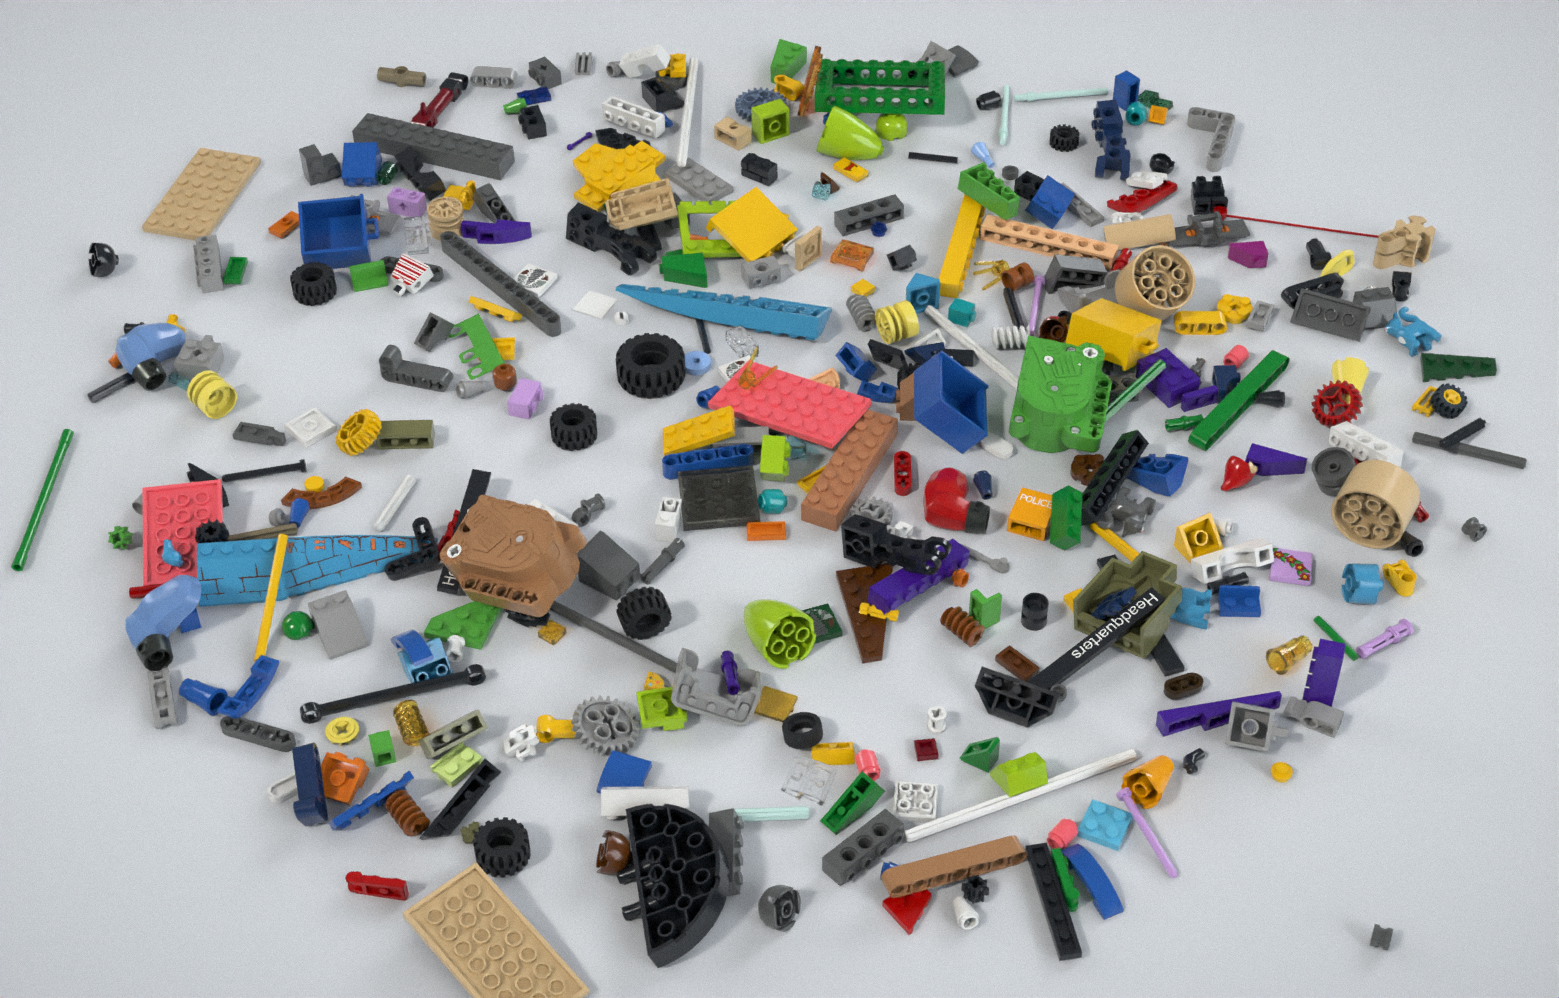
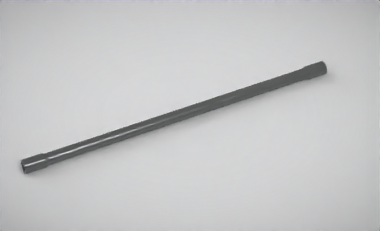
M556 601L551 605L550 610L676 673V662Z

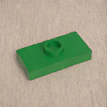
M230 257L223 277L224 284H241L248 264L247 257Z

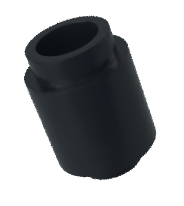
M994 90L981 94L976 98L979 110H987L999 106L1001 102L1000 94Z

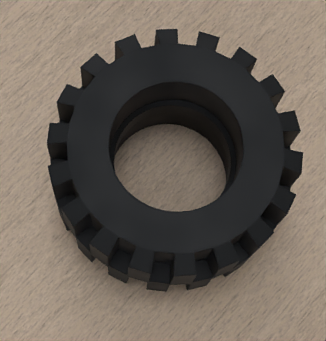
M310 262L309 264H302L301 267H297L292 272V275H290L294 299L300 304L303 303L306 306L322 305V303L332 300L337 293L334 271L325 263Z
M580 403L562 405L563 407L556 408V411H553L551 413L552 416H550V430L552 441L556 443L557 447H561L563 450L579 451L582 448H588V445L594 443L598 432L596 414L592 408L589 409V406H583Z
M654 587L634 589V591L628 592L625 597H622L620 599L621 602L617 605L616 613L626 635L632 639L642 640L643 638L655 637L658 633L663 632L665 627L669 626V621L672 619L671 610L663 593L659 589H654Z
M503 817L500 820L499 818H494V821L490 822L488 820L485 822V826L481 825L478 828L479 832H475L473 846L476 863L487 875L491 873L492 877L500 875L501 878H505V875L513 876L516 871L520 872L523 870L522 866L528 864V859L531 856L529 837L526 828H524L521 822L517 823V820L513 818L508 820V817ZM500 845H509L506 849H494Z

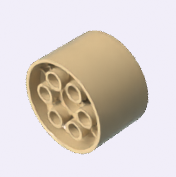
M1151 246L1139 253L1119 272L1115 282L1116 299L1119 305L1164 321L1185 305L1192 297L1195 289V274L1189 261L1179 251L1168 246Z
M1382 460L1363 461L1351 470L1331 506V516L1337 529L1352 542L1368 548H1387L1396 544L1402 537L1419 506L1420 491L1414 479L1397 465Z

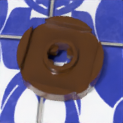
M1101 454L1076 455L1071 463L1070 474L1075 481L1076 479L1081 481L1082 485L1088 486L1104 462V457Z

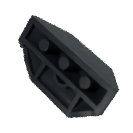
M983 666L975 683V688L988 714L1026 728L1051 716L1060 697L1059 693Z

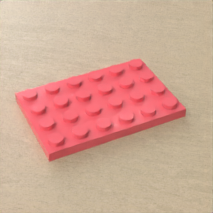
M221 479L142 488L143 586L164 584L178 575H189L198 579L196 528L201 527V522L208 523V519L211 522L217 519L220 523H223ZM164 540H172L173 548L181 554L183 561L181 567H175L163 562Z

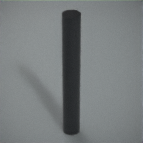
M909 152L908 156L910 159L947 163L958 162V157L916 152Z
M695 318L703 351L710 354L711 350L703 320Z

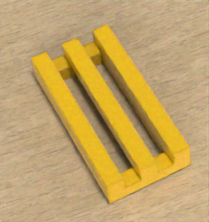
M1429 386L1413 404L1412 410H1419V414L1424 412L1426 413L1425 416L1429 417L1435 410V408H1432V405L1428 408L1431 404V396L1423 406L1421 404L1437 388Z

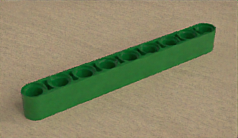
M1274 350L1270 351L1194 428L1189 436L1188 443L1203 451H1207L1254 403L1258 393H1263L1285 371L1290 358Z

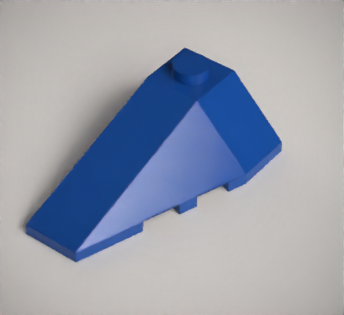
M1149 454L1138 459L1127 479L1154 493L1171 496L1181 487L1189 460L1188 457L1176 454H1166L1165 457H1156L1155 454Z

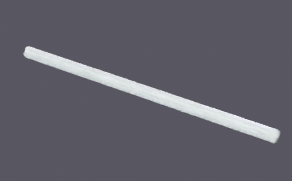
M696 57L690 58L677 157L678 167H685L687 161L698 70V58Z
M931 305L927 306L925 313L967 349L974 350V354L1017 390L1019 378L936 308Z
M1132 748L1048 778V784L1009 797L1007 794L907 829L904 831V837L907 842L918 840L1135 761L1137 754Z

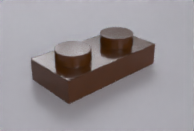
M1010 645L995 656V661L1022 681L1028 682L1039 673L1040 667Z

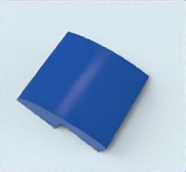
M612 750L601 774L596 789L597 793L601 794L602 787L644 786V782L652 768V761Z

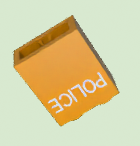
M1022 487L1008 517L1007 532L1045 541L1051 527L1052 495Z

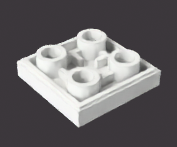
M895 781L893 815L900 821L926 823L935 820L938 784Z

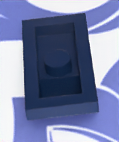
M944 342L916 346L904 351L908 357L920 366L939 353L938 351L945 349Z

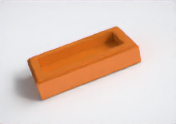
M785 521L747 522V541L786 540Z

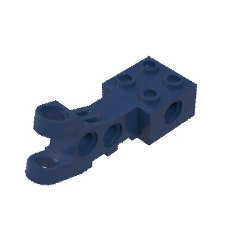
M1097 101L1096 108L1093 109L1094 120L1091 121L1092 130H1095V140L1099 142L1100 148L1103 147L1105 155L1097 157L1095 177L1103 178L1104 169L1119 170L1121 172L1120 179L1126 180L1129 178L1131 154L1129 149L1126 150L1124 146L1127 144L1126 138L1121 136V133H1123V120L1117 101Z

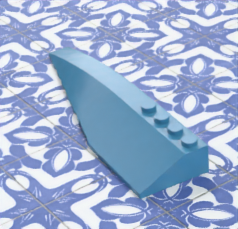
M621 284L616 287L618 292L678 314L715 323L751 328L755 332L771 331L773 335L784 333L788 334V337L793 338L803 336L806 340H815V338L817 339L821 336L832 312V307L766 297L751 300L750 296L745 295L734 298L733 294H720L719 297L717 293L687 290V292L678 293L679 289L662 291L660 287H649L648 290H645V286Z

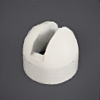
M617 311L614 318L617 325H626L629 322V316L626 311Z

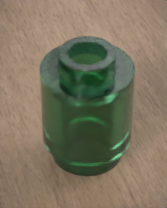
M384 162L377 173V181L382 185L391 183L398 172V167L393 162Z

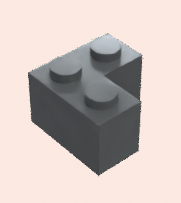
M315 144L299 149L303 173L311 186L342 176L340 163L333 153L322 156Z

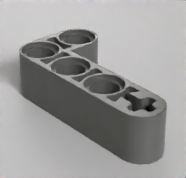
M387 345L379 358L381 375L388 382L445 392L453 379V373L446 368L402 360L401 351L395 345Z

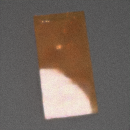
M816 45L800 98L797 113L799 116H804L805 111L809 110L810 99H812L817 75L821 68L823 54L820 53L821 47Z

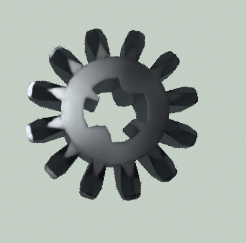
M208 519V523L201 522V527L196 528L195 540L197 543L229 541V531L224 522L220 523L217 519L214 522Z

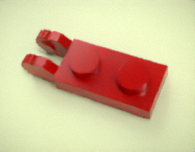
M351 871L345 877L346 882H348V889L353 893L402 901L407 900L409 895L406 880L399 878L390 879L376 875L367 876L362 875L358 871Z

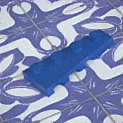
M410 771L406 772L399 781H392L382 788L378 794L377 792L364 799L361 804H356L333 818L329 822L332 830L334 831L337 828L343 830L352 824L350 820L357 816L361 819L370 813L369 809L376 805L377 808L386 804L387 798L395 791H407L405 787L414 779Z

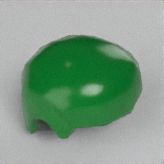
M302 611L291 612L282 622L283 633L291 640L308 637L311 629H314L312 619L307 613Z

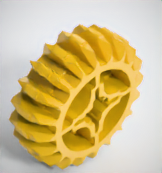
M361 409L358 412H354L352 416L350 415L344 424L340 425L341 428L337 431L338 434L335 437V443L339 449L349 456H356L359 453H363L365 449L367 450L370 445H373V441L377 439V435L380 434L379 430L382 428V422L377 417L378 415L368 409Z

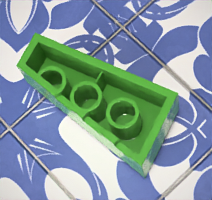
M984 162L960 172L957 189L983 205L1001 219H1010L1018 213L1020 197L1009 186H1004V181L1001 178L997 179L995 172L992 169L988 170Z

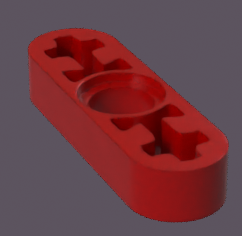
M899 451L894 455V491L900 496H907L912 491L911 455L906 451ZM901 471H904V472H907L908 474H906V475H900V474H898V473L901 472Z

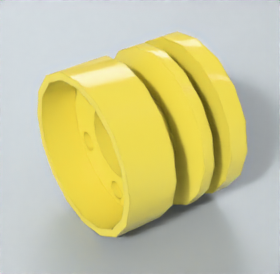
M905 300L895 303L893 307L890 305L882 307L875 312L878 332L886 344L900 341L901 338L907 339L918 335V318L909 301Z
M209 370L197 374L191 380L187 389V397L207 417L219 419L233 409L237 401V392L216 372Z

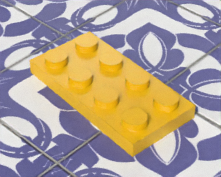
M730 405L663 428L664 456L688 452L735 436L734 409Z

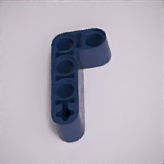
M314 742L294 747L292 753L299 798L298 801L293 803L295 816L306 827L328 821V813L318 747Z

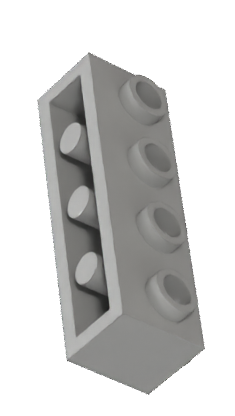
M217 236L197 237L196 245H193L195 269L197 276H199L196 277L197 285L202 287L203 294L223 291L224 286Z

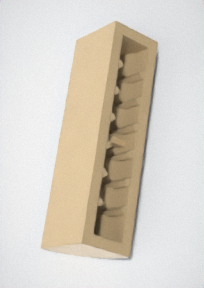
M1171 214L1103 226L1105 242L1119 245L1118 250L1176 240Z

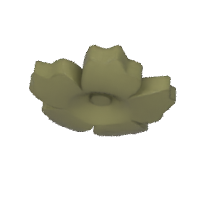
M473 821L469 824V828L463 826L460 829L463 842L466 844L473 843L475 832H479V822Z

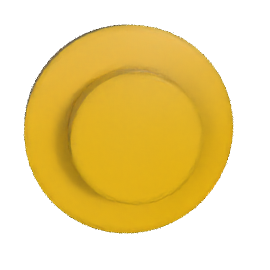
M1277 762L1272 765L1271 775L1275 781L1283 783L1292 777L1293 770L1287 763Z

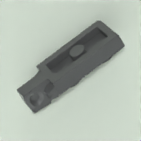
M240 422L232 434L236 440L266 445L274 444L276 446H284L286 443L285 433L279 432L270 426Z

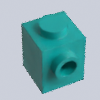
M955 298L948 308V319L954 324L968 327L971 321L974 322L977 313L975 312L974 303Z

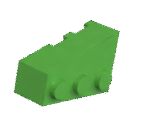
M779 39L770 66L771 83L776 84L774 78L777 75H785L792 79L807 63V47Z

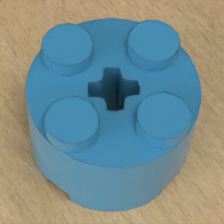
M1347 564L1342 574V578H1346L1345 585H1342L1344 600L1349 603L1376 604L1378 593L1383 590V580L1379 579L1378 565Z

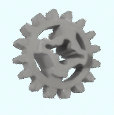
M875 496L872 499L865 497L864 501L858 499V504L854 503L853 508H851V516L857 514L890 525V520L893 517L892 507L889 506V502L883 503V498L876 500Z

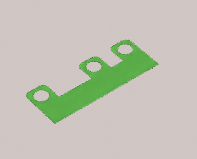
M479 313L453 326V328L460 327L461 330L457 334L450 333L449 338L466 332L474 346L459 355L461 362L467 363L477 357L482 362L467 371L471 380L492 371L500 364H505ZM467 352L474 353L472 358L463 359V355ZM476 368L482 369L480 374L476 376L471 375L472 370Z

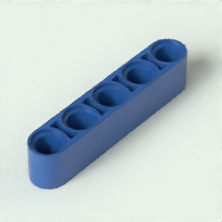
M749 444L669 454L662 459L663 476L669 480L749 469L754 465L753 447Z

